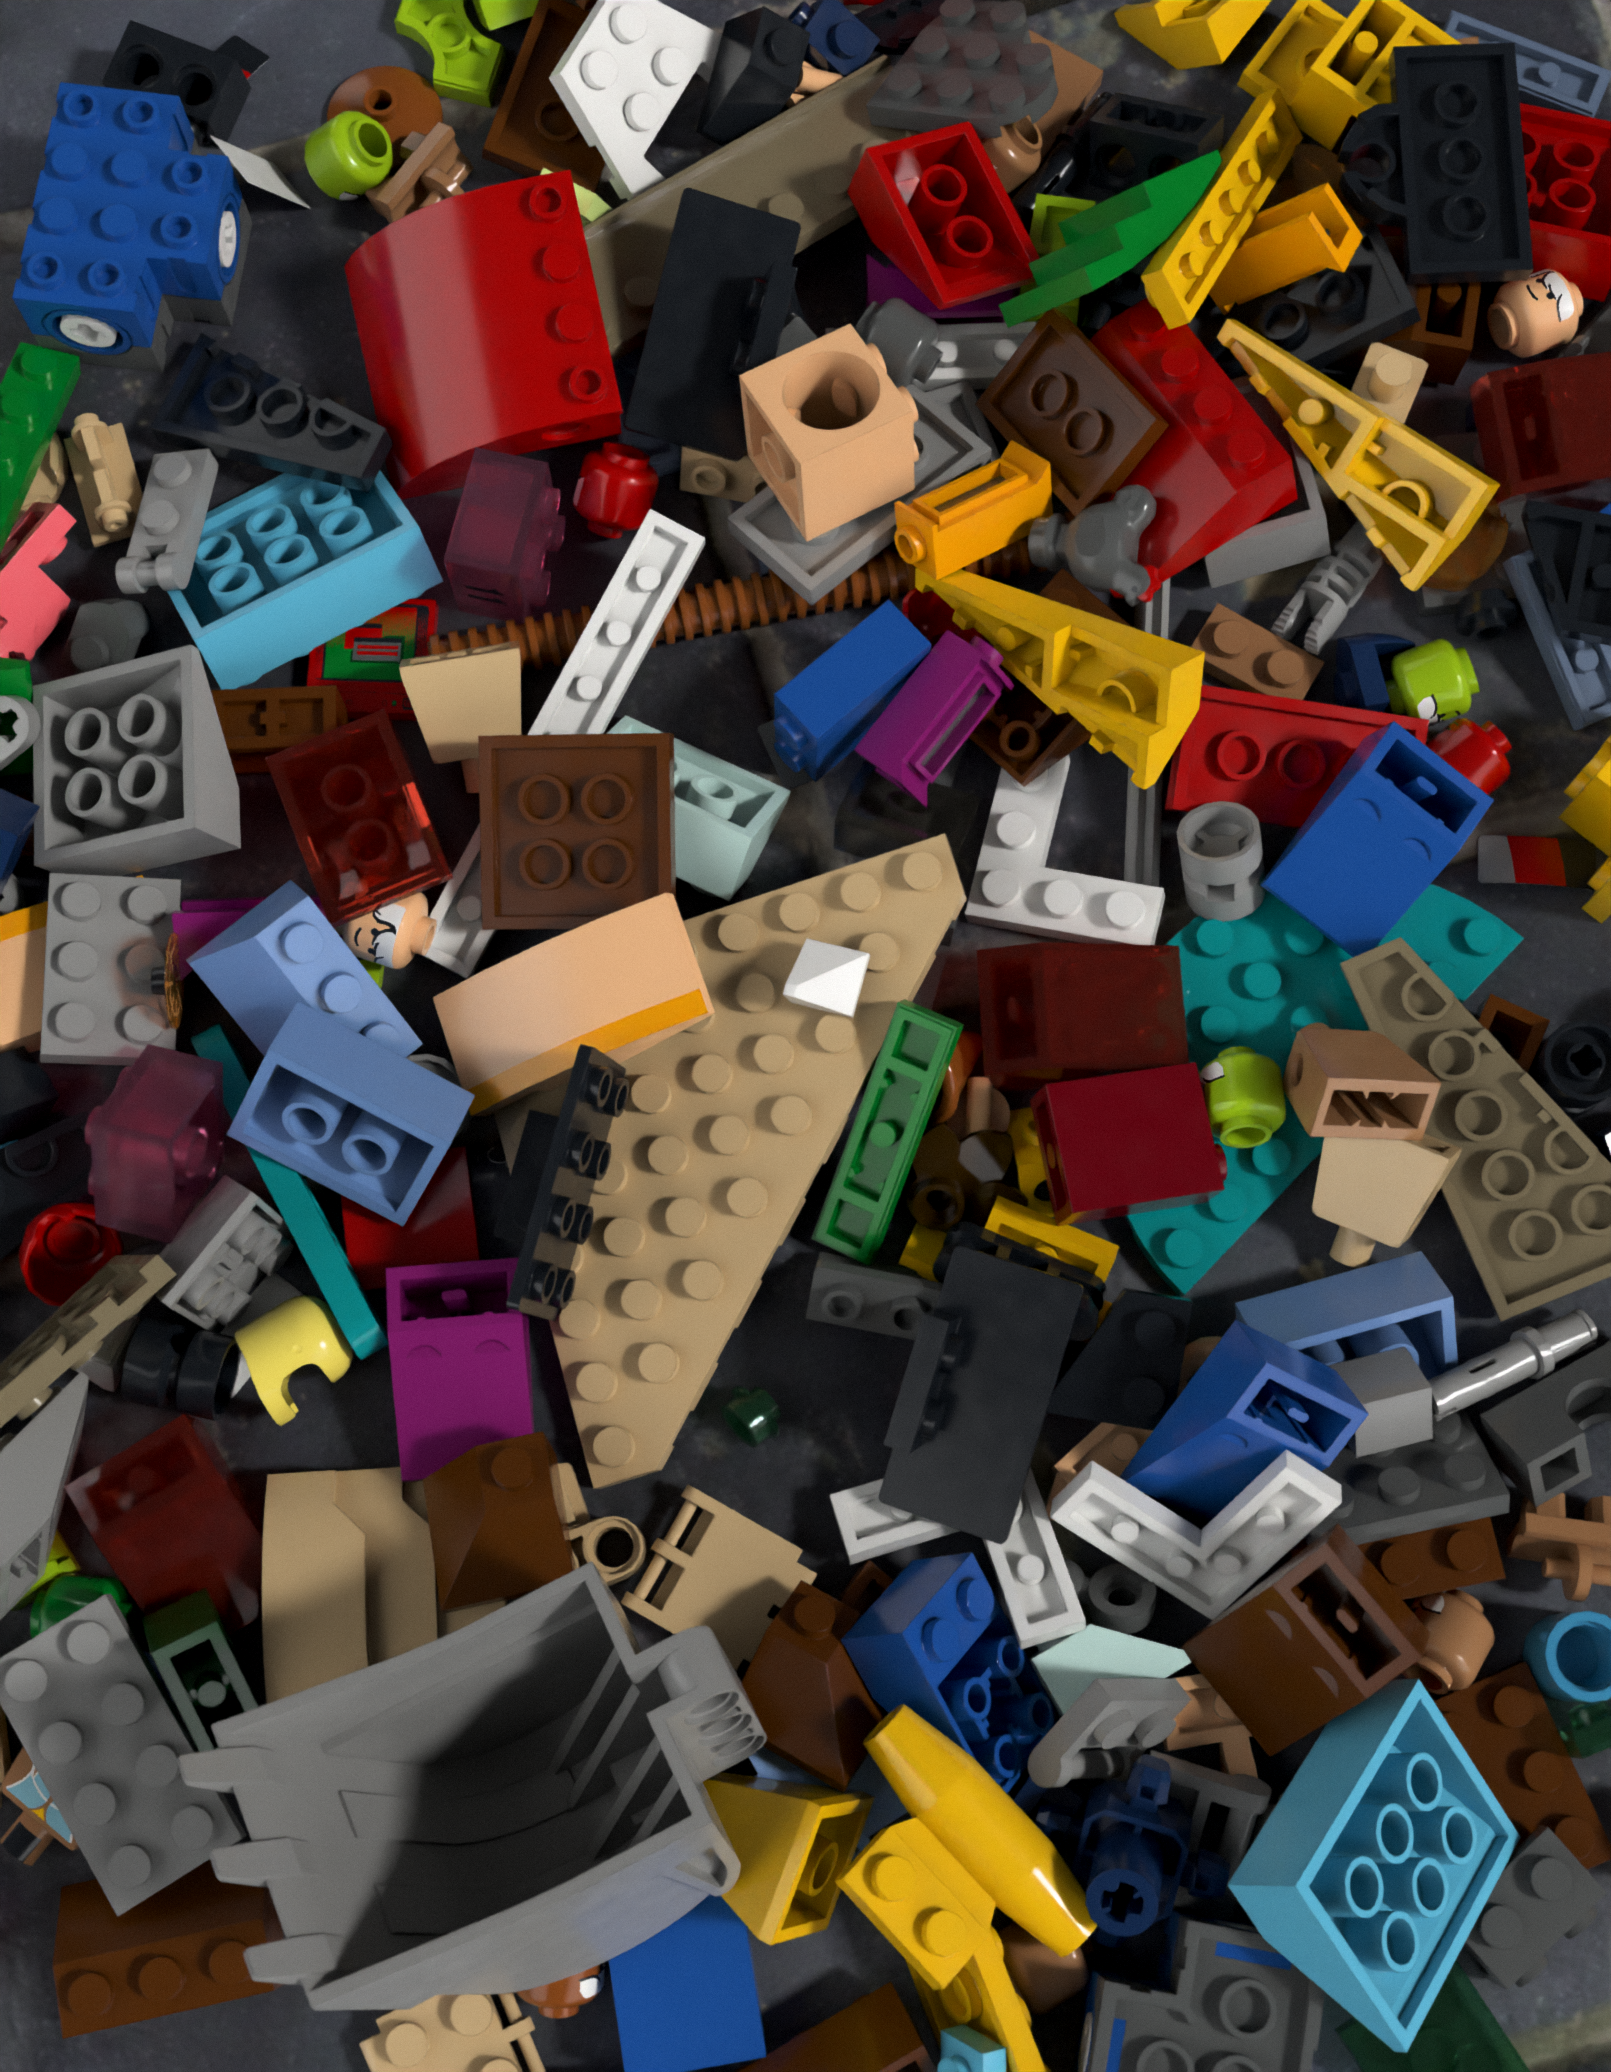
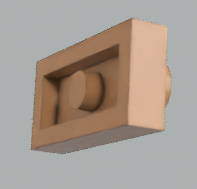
M1219 603L1215 606L1191 646L1205 652L1204 672L1236 690L1299 700L1304 699L1325 663L1323 660Z

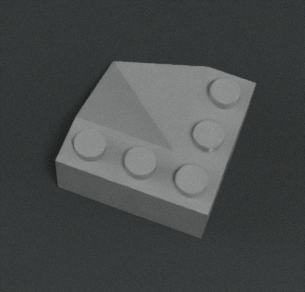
M190 644L33 686V705L40 716L41 724L38 738L33 743L34 804L40 806L34 820L35 866L53 873L123 876L241 849L239 786L198 648Z

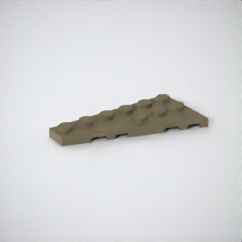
M1401 937L1340 963V968L1368 1030L1383 1034L1441 1082L1425 1134L1462 1148L1459 1158L1440 1187V1190L1497 1318L1500 1321H1504L1611 1277V1163L1535 1080L1502 1048V1045L1475 1019L1454 996L1455 994Z

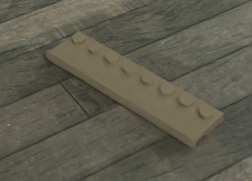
M887 54L882 55L583 227L612 363L644 345L680 198L684 189L692 188L798 222L801 225L795 254L859 217L847 193V189L865 149L925 133L871 124L866 105L893 70V67L890 65L891 59Z

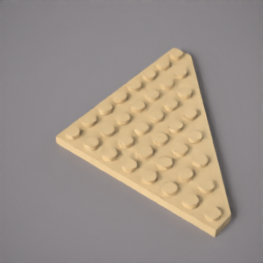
M945 833L683 921L715 1014L620 1063L626 1069L624 1079L629 1081L627 1103L622 1114L619 1117H613L606 1141L611 1144L609 1167L601 1181L595 1180L588 1205L592 1206L594 1211L591 1231L583 1245L577 1244L570 1269L576 1275L572 1298L565 1309H559L555 1321L549 1320L593 1489H603L661 1471L675 1447L672 1445L690 1410L694 1411L719 1364L717 1360L734 1328L739 1327L763 1282L760 1280L776 1249L779 1245L782 1246L806 1201L804 1197L822 1163L826 1164L850 1119L848 1115L865 1083L869 1082L897 1003L904 999L910 1002L913 1001L936 958L935 952L951 922H955L967 900ZM807 938L870 954L853 1018L794 1004L783 995L785 984ZM569 1082L552 1091H534L494 1112L510 1176L529 1109L559 1117Z

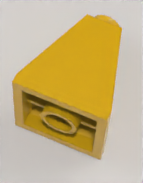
M722 1772L703 1781L741 1864L740 1874L731 1890L720 1896L752 1933L768 1945H774L826 1930L841 1892V1888L834 1881L849 1866L853 1859L875 1797L857 1790L846 1789L842 1793L834 1787Z

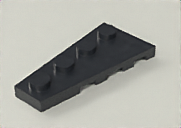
M1370 220L1359 229L1363 238L1344 273L1326 268L1309 276L1286 295L1282 290H1279L1261 304L1262 312L1248 323L1246 327L1317 371H1320L1370 346L1372 342H1378L1421 321V318L1377 224ZM1218 338L1206 347L1207 351L1230 380L1249 375L1230 349L1223 346Z

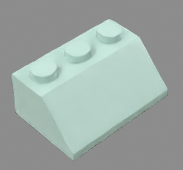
M625 715L606 734L663 732ZM674 738L676 877L690 883L701 894L721 897L730 901L750 876L788 801L791 791Z

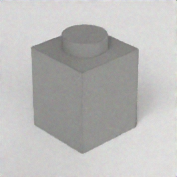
M1406 1347L1329 1365L1330 1368L1337 1371L1369 1413L1347 1442L1356 1458L1433 1439L1432 1387Z

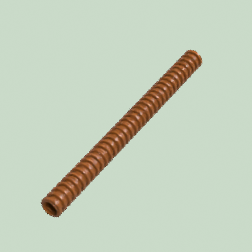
M1071 511L1065 512V516L1071 522L1075 516ZM1029 535L961 568V570L992 580V575L998 574L1000 579H1008L1012 571H1016L1019 576L1028 575L1029 568L1034 567L1037 572L1047 571V567H1036L1032 563L1028 549ZM886 546L880 551V554L871 558L812 606L771 569L768 570V576L760 577L759 572L750 573L749 580L742 581L741 577L737 575L732 576L731 583L723 584L721 579L712 581L713 587L704 588L702 583L694 584V590L687 592L682 587L650 648H655L656 641L664 639L667 645L675 644V637L684 636L685 641L694 640V634L700 632L703 633L705 638L712 637V630L721 629L723 634L731 633V626L740 625L741 630L750 629L751 622L758 621L759 626H768L769 619L777 618L779 623L787 622V615L795 614L797 619L806 618V612L814 611L816 616L824 615L825 608L832 607L834 612L843 611V605L851 603L852 608H860L864 600H869L871 605L880 604L881 597L888 596L890 601L899 600L900 593L906 592L907 594L915 588V568L917 567L904 561L899 556L898 551L892 552L890 547ZM589 605L581 606V612L572 614L571 609L567 608L562 610L563 616L553 617L551 612L543 614L544 619L534 621L533 616H526L524 618L525 623L515 625L513 619L506 620V627L496 628L495 623H490L486 625L487 630L478 632L476 627H470L467 629L468 634L461 636L458 635L457 630L450 631L448 633L449 638L440 639L438 634L430 635V642H427L429 655L519 640L521 674L525 672L524 667L534 665L536 671L543 670V663L552 661L554 667L562 666V659H567L572 654L595 609L591 610Z

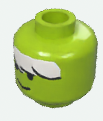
M343 111L311 132L305 144V163L309 175L325 194L339 201H352L365 194V191L379 185L389 176L393 167L392 144L386 130L376 120L358 111Z
M1436 639L1395 655L1390 666L1392 679L1385 681L1390 700L1388 706L1391 713L1396 715L1405 713L1408 717L1428 719V727L1468 712L1472 702L1471 695L1480 692L1475 671L1464 646L1454 649L1453 645L1445 639Z
M1231 1047L1220 1052L1218 1058L1207 1063L1200 1071L1199 1078L1205 1090V1105L1212 1135L1220 1138L1224 1145L1233 1148H1250L1262 1145L1269 1141L1272 1133L1277 1131L1286 1120L1281 1069L1271 1058L1258 1054L1249 1047Z

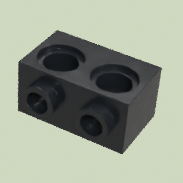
M132 20L129 21L102 80L103 85L107 88L179 96L198 146L206 142L218 147L210 135L222 141H228L251 90V86L236 59ZM157 75L153 82L140 86L146 78ZM211 95L203 104L192 106L199 97Z
M1116 92L1090 119V185L1109 189L1115 194H1120L1217 149L1220 154L1223 150L1224 115Z

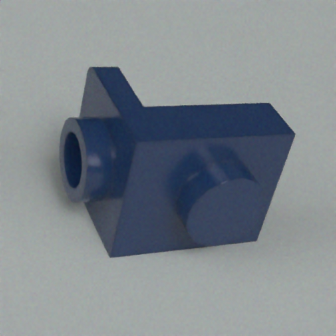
M817 0L810 6L803 1L787 18V20L811 33L805 57L818 69L840 74L843 77L863 67L880 41L873 32L838 0Z

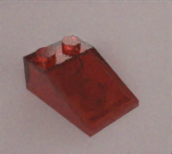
M381 709L265 758L328 922L333 928L453 879L423 791L402 739L385 709Z

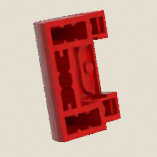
M570 170L491 185L436 202L389 224L367 239L350 256L344 266L377 423L386 428L393 442L385 459L392 488L401 500L512 478L509 456L622 434L620 414H623V409Z

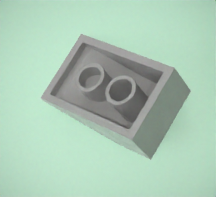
M1249 375L1235 378L1231 381L1291 456L1298 499L1203 557L1211 589L1331 555L1326 514L1310 461L1282 423L1284 421L1263 394L1258 393L1249 381Z

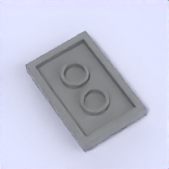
M49 873L40 1047L41 1063L175 1067L177 1011L175 1016L172 1017L168 1000L173 1013V998L174 1012L177 1006L178 980L175 986L176 995L174 994V997H171L170 1002V996L167 998V996L152 993L151 971L155 967L167 966L166 949L168 954L171 947V934L172 949L169 954V963L172 965L174 934L172 913L173 911H180L181 879ZM173 962V965H175V977H177V966Z

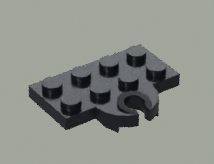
M1515 42L1393 47L1388 59L1392 103L1376 104L1358 115L1356 122L1343 141L1337 159L1338 163L1349 165L1358 158H1371L1381 166L1383 174L1378 177H1367L1356 170L1343 172L1338 184L1342 195L1358 214L1374 223L1401 228L1406 285L1527 281L1533 271V257Z

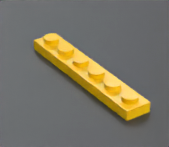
M1278 87L1256 97L1221 151L1222 162L1199 201L1171 235L1161 244L1141 275L1148 301L1155 309H1158L1169 330L1191 322L1303 139Z

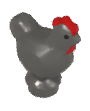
M1127 485L1116 492L1113 500L1084 509L1071 522L1065 515L1055 513L1050 517H1038L1032 524L1029 533L1028 549L1030 559L1036 567H1047L1052 572H1059L1068 565L1074 577L1082 585L1095 592L1111 593L1115 598H1123L1132 607L1140 601L1144 603L1150 602L1153 599L1154 593L1161 587V581L1157 578L1158 569L1152 565H1140L1137 563L1139 538L1154 518L1157 502L1150 491L1144 486Z

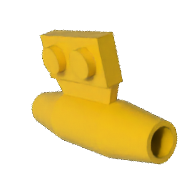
M904 1703L897 1706L884 1717L868 1734L863 1744L912 1819L881 1829L834 1882L933 1990L944 1989L989 1937V1929L995 1907L1058 1956L1065 1957L1076 1950L1092 1934L1097 1924L1090 1918L1087 1910L1085 1891L1050 1839L970 1754Z

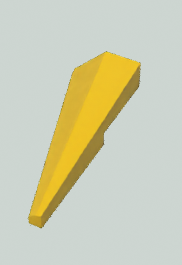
M1152 0L1135 5L1125 4L1115 11L1114 15L1119 27L1177 70L1222 64L1272 0Z
M1227 319L1217 335L1218 340L1223 346L1230 349L1249 374V381L1258 393L1263 394L1283 419L1284 422L1282 424L1336 496L1344 500L1367 530L1365 534L1373 545L1383 551L1401 575V582L1411 591H1417L1466 538L1501 484L1237 320Z
M915 568V587L921 593L935 592L955 610L952 620L963 630L975 628L981 633L982 636L994 645L993 648L1003 656L1004 660L1001 665L1057 715L1068 712L1092 733L1089 744L1100 754L1112 751L1134 771L1130 781L1143 790L1156 783L1199 710L1205 657L1204 651L961 569L939 580H935L920 569Z

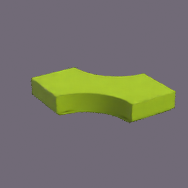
M401 0L394 20L397 34L409 37L419 43L433 59V86L437 95L491 108L507 60L505 47L494 40L484 37L473 27L466 15L467 0Z

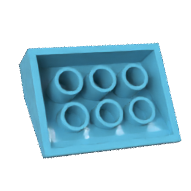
M379 470L369 492L283 473L207 512L188 586L182 590L167 592L221 690L236 689L257 681L263 674L296 657L308 655L319 645L354 627L363 625L366 621L404 601L418 598L426 590L443 582V579L418 524L381 470Z
M1420 1679L1391 1680L1369 1698L1326 1724L1227 1885L1265 1941L1394 2052L1407 2053L1513 1853L1520 1835Z

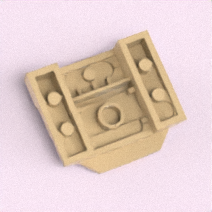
M400 1467L268 1474L262 1545V1632L267 1704L411 1651L459 1630L507 1605V1600L443 1614L440 1608L423 1481L402 1482Z

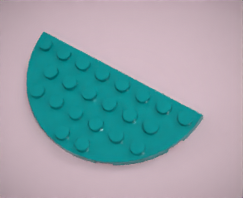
M1430 884L1376 947L1401 937L1455 994L1454 996L1463 1003L1524 938L1498 917L1470 900ZM1268 891L1263 903L1253 913L1241 919L1222 922L1217 919L1207 920L1198 916L1168 941L1149 963L1132 989L1116 1022L1105 1055L1102 1076L1196 1062L1199 1074L1203 1067L1210 1061L1218 1058L1219 1053L1223 1050L1243 1046L1252 1048L1256 1053L1271 1058L1279 1065L1283 1078L1296 1033L1305 1026L1320 1022L1326 1024L1330 1029L1369 1031L1339 965L1353 957ZM1285 1092L1286 1120L1277 1131L1272 1133L1269 1141L1250 1148H1233L1224 1145L1220 1138L1213 1136L1214 1144L1218 1143L1221 1145L1226 1157L1227 1177L1223 1182L1225 1190L1205 1203L1125 1216L1133 1231L1131 1235L1137 1246L1157 1274L1179 1297L1185 1296L1322 1152L1324 1137H1310Z

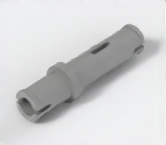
M1575 1309L1567 1315L1537 1329L1527 1326L1512 1333L1510 1342L1428 1380L1432 1387V1424L1528 1377L1538 1380L1552 1374L1555 1364L1595 1346L1594 1340L1597 1339L1598 1334L1594 1322L1583 1310Z

